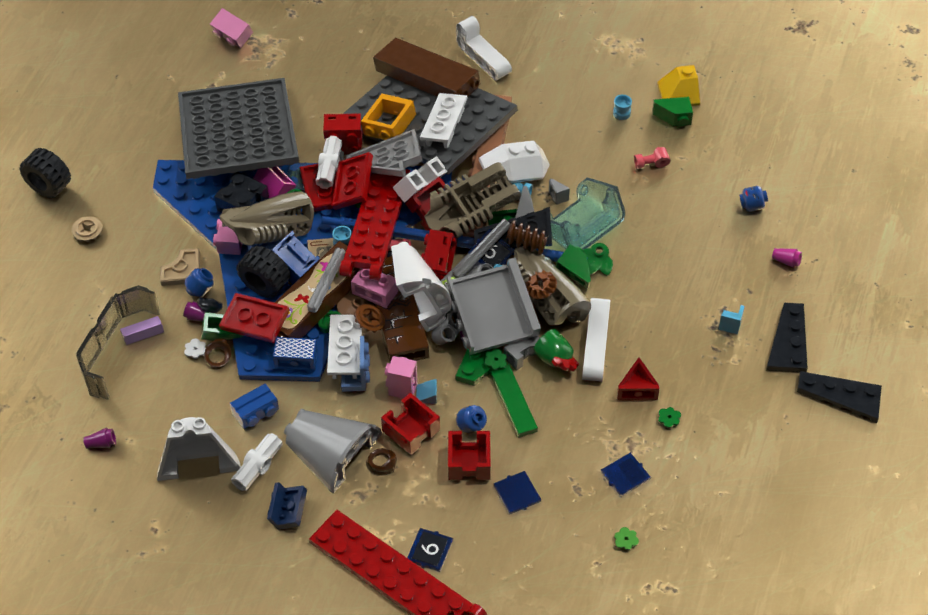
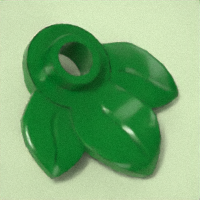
M596 243L591 248L583 249L588 257L590 275L600 270L603 274L609 276L613 268V261L609 257L608 247L603 243ZM601 249L603 252L598 254L596 250Z

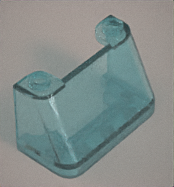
M588 177L580 182L576 190L578 200L554 218L550 213L552 239L564 249H567L570 244L574 247L578 246L582 249H587L619 225L625 218V208L617 186Z

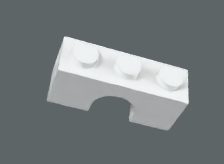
M436 156L426 162L420 169H415L404 176L393 189L406 202L439 176L441 178L447 170Z

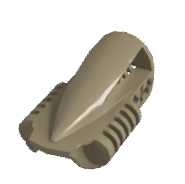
M497 162L471 177L464 174L462 179L460 177L456 178V183L451 181L450 186L445 184L444 189L442 187L438 188L439 194L437 191L429 193L430 210L424 218L430 229L453 233L456 238L463 236V232L466 234L469 232V229H475V225L479 227L481 222L484 224L487 222V219H493V212L514 200H519L521 193L515 184H510L506 176V170L500 162Z
M293 192L275 196L252 206L224 209L220 215V220L222 221V227L232 229L241 243L255 245L283 240L291 231L295 233V237L306 235L312 227L314 208L311 199L306 193Z
M523 246L515 248L514 258L517 260L524 283L529 280V276L535 274V271L539 273L543 270L551 272L557 280V287L549 297L544 299L530 297L531 302H533L549 325H559L564 322L566 317L572 323L584 321L591 310V303L583 292L557 269L549 257H545L543 254L539 255L537 250L532 253L531 247H528L527 250H524ZM539 280L538 285L543 289V282Z

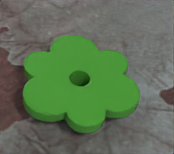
M627 527L621 528L614 535L616 547L630 550L632 546H637L639 544V539L636 537L637 533L634 530L630 531Z

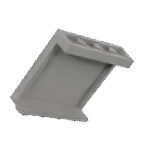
M516 258L508 259L507 265L451 280L450 275L447 276V282L444 286L452 299L451 310L458 317L456 319L458 330L462 331L464 335L462 337L464 348L469 349L470 355L539 336L541 327Z

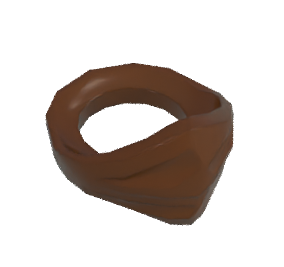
M215 339L205 349L204 358L206 363L215 368L223 367L231 358V347L225 339ZM216 348L224 351L225 358L220 363H214L209 359L210 352Z
M380 448L372 451L368 456V464L374 471L387 473L395 471L397 458L392 450ZM378 455H386L389 458L382 466H377L373 463V459Z

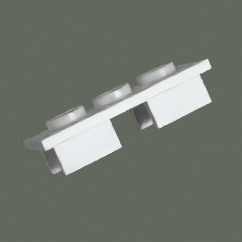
M439 93L421 133L420 140H426L427 146H431L432 141L443 142L444 148H448L454 135V129L464 112V106L468 97L466 95Z
M330 315L327 375H332V379H337V375H352L353 379H357V375H360V336H362V328H360L359 323L355 322L356 317L354 315Z

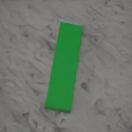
M508 364L505 368H498L497 370L491 369V377L518 438L538 432V427L510 365Z

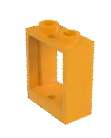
M382 93L361 120L364 135L387 140L402 134L416 116L414 101ZM383 112L397 115L391 125L377 122Z

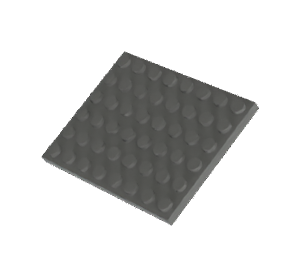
M389 76L383 78L343 114L361 113L362 120L382 93L414 101L416 116L403 133L415 129L418 135L422 163L425 164L437 156L447 170L445 174L449 175L518 111V107L516 104L482 89H475L468 96L464 112L454 129V135L448 148H444L443 142L432 141L431 146H427L426 140H420L421 133L437 100V96ZM383 112L377 122L391 125L397 115ZM369 137V138H371V139H373V140H375V141H377V142L385 141V140H382V139H378V138H374V137Z
M285 78L178 92L186 179H197L205 176H217L219 174L237 173L247 170L253 171L261 168H273L275 166L300 163Z

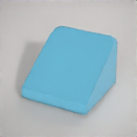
M437 379L417 385L416 397L425 404L437 403Z

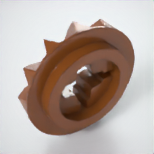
M543 270L538 273L535 271L533 276H529V280L525 282L530 297L544 299L553 294L557 287V280L551 272ZM539 280L543 282V289L538 285Z
M360 305L354 313L356 317L355 322L360 324V328H365L366 332L372 331L375 333L381 330L385 324L383 313L373 305Z

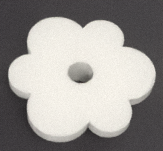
M196 338L192 339L190 343L185 344V355L187 357L192 356L195 359L199 355H204L206 343L200 342Z

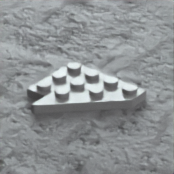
M415 129L346 155V159L370 152L373 155L371 173L401 177L406 176V167L416 166L419 162L423 161Z

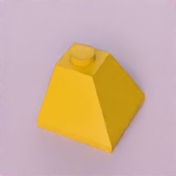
M694 65L676 67L657 82L662 99L689 97L691 106H700L699 82Z

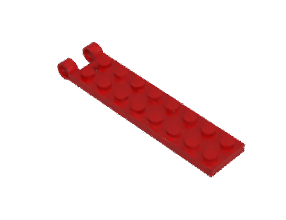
M405 169L406 175L411 172V170ZM371 173L367 200L361 204L344 259L340 264V276L351 277L352 269L355 267L370 269L369 279L380 281L403 200L398 196L393 187L403 177Z
M337 509L309 538L310 544L410 615H448L449 613L454 615H487L480 605L472 604Z

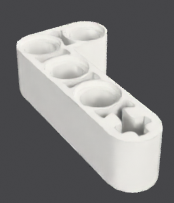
M470 16L456 24V40L459 47L490 77L497 81L512 72L509 61L480 35V26L474 16Z

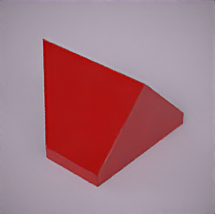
M638 357L618 385L617 400H658L659 384L640 357Z

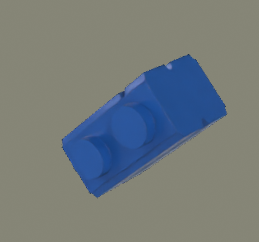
M266 383L230 402L231 412L243 429L248 426H255L259 420L266 416H273L279 409L278 400Z

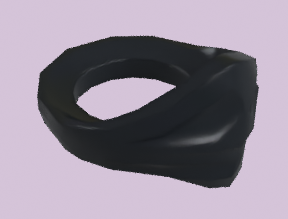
M199 297L197 299L198 306L206 313H217L222 310L223 303L213 298Z

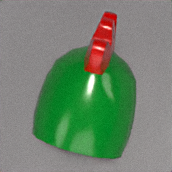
M551 329L547 331L536 342L534 351L546 364L552 367H560L565 371L569 369L572 372L579 366L578 361L573 357L574 351L572 346L557 330Z

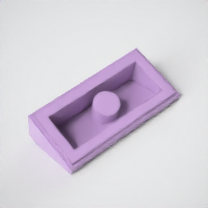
M156 316L121 328L120 331L126 345L163 333L164 329L159 317Z

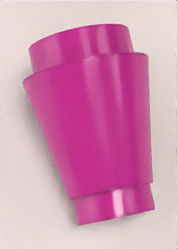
M774 248L772 259L793 268L794 266L799 267L802 252L798 251V249Z

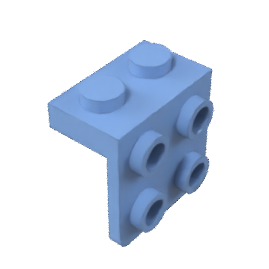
M360 336V375H357V379H353L352 375H341L342 392L366 391V383H370L369 342H365L364 336Z

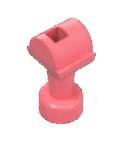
M657 147L654 153L643 157L642 154L634 155L636 169H642L645 164L655 163L657 168H662L671 161L665 147Z

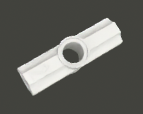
M337 136L326 138L323 153L319 155L316 185L323 189H328L333 185L335 172L338 169L342 140L337 138Z
M273 433L267 434L255 450L251 449L248 451L243 465L231 478L236 488L241 491H247L259 474L263 475L267 472L271 459L283 445L277 435Z

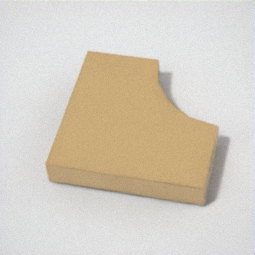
M199 248L180 250L178 257L172 263L161 266V286L184 284L189 274L194 269L200 268Z

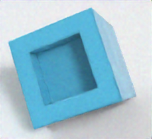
M740 306L739 313L724 310L721 314L718 330L738 334L745 306Z

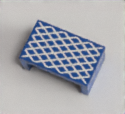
M277 337L273 353L274 367L278 369L315 371L318 354L317 340Z

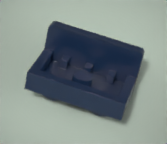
M280 482L275 483L267 519L278 530L300 527L307 489L303 485L285 488Z

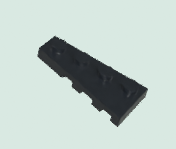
M550 207L518 218L508 219L510 224L515 220L516 227L523 223L524 230L530 225V232L538 228V234H540L544 230L545 237L549 235L546 246H552ZM499 223L474 230L475 248ZM508 230L498 240L507 249L518 248L516 247V241L509 245V238L506 240Z
M784 303L766 371L807 372L804 304Z
M800 371L797 387L798 393L821 402L825 400L832 403L836 408L841 409L843 407L853 411L852 414L859 417L863 415L871 418L870 421L878 422L882 385Z

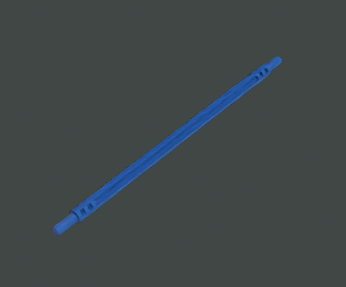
M322 217V224L347 226L350 230L354 229L356 219ZM396 226L393 237L424 241L425 235L429 234V231ZM461 236L457 238L456 247L475 248L473 237ZM515 248L508 249L510 251L508 255H514ZM544 249L542 254L545 257H549L552 262H557L564 252Z

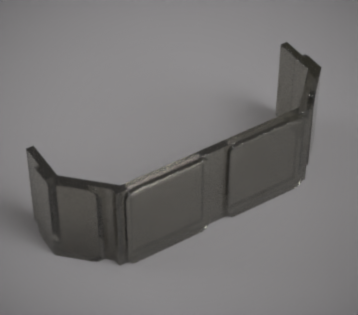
M138 285L126 289L120 294L115 293L98 317L95 327L89 331L79 347L76 357L90 396L110 398L104 377L89 371L122 318L141 311L160 315L155 292Z

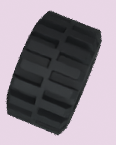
M44 148L35 149L19 167L20 174L28 186L47 198H55L71 181V173L66 164L53 152Z
M262 246L252 247L236 267L237 274L242 282L253 292L267 298L276 296L290 279L291 274L282 258L270 249Z

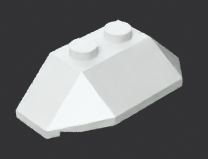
M535 141L501 144L478 159L482 169L500 162L506 170V176L510 183L543 179L550 165L544 151Z

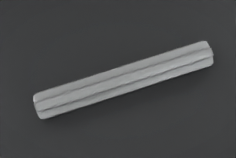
M503 219L453 270V275L456 278L463 277L505 234L511 224L506 219Z
M343 248L335 249L307 304L308 311L314 313L318 311L340 267L341 261L344 259L345 250Z

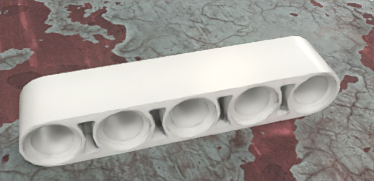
M591 298L582 380L602 382L610 300Z

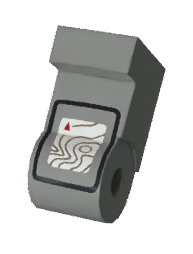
M540 337L529 338L504 347V354L507 356L506 361L516 370L523 367V360L528 356L536 354L534 346Z

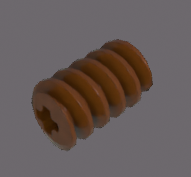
M513 220L506 240L509 238V245L516 241V247L518 248L523 243L524 250L531 246L532 253L538 248V254L542 255L549 235L545 237L544 230L538 234V228L530 232V225L524 230L523 223L516 227V222Z

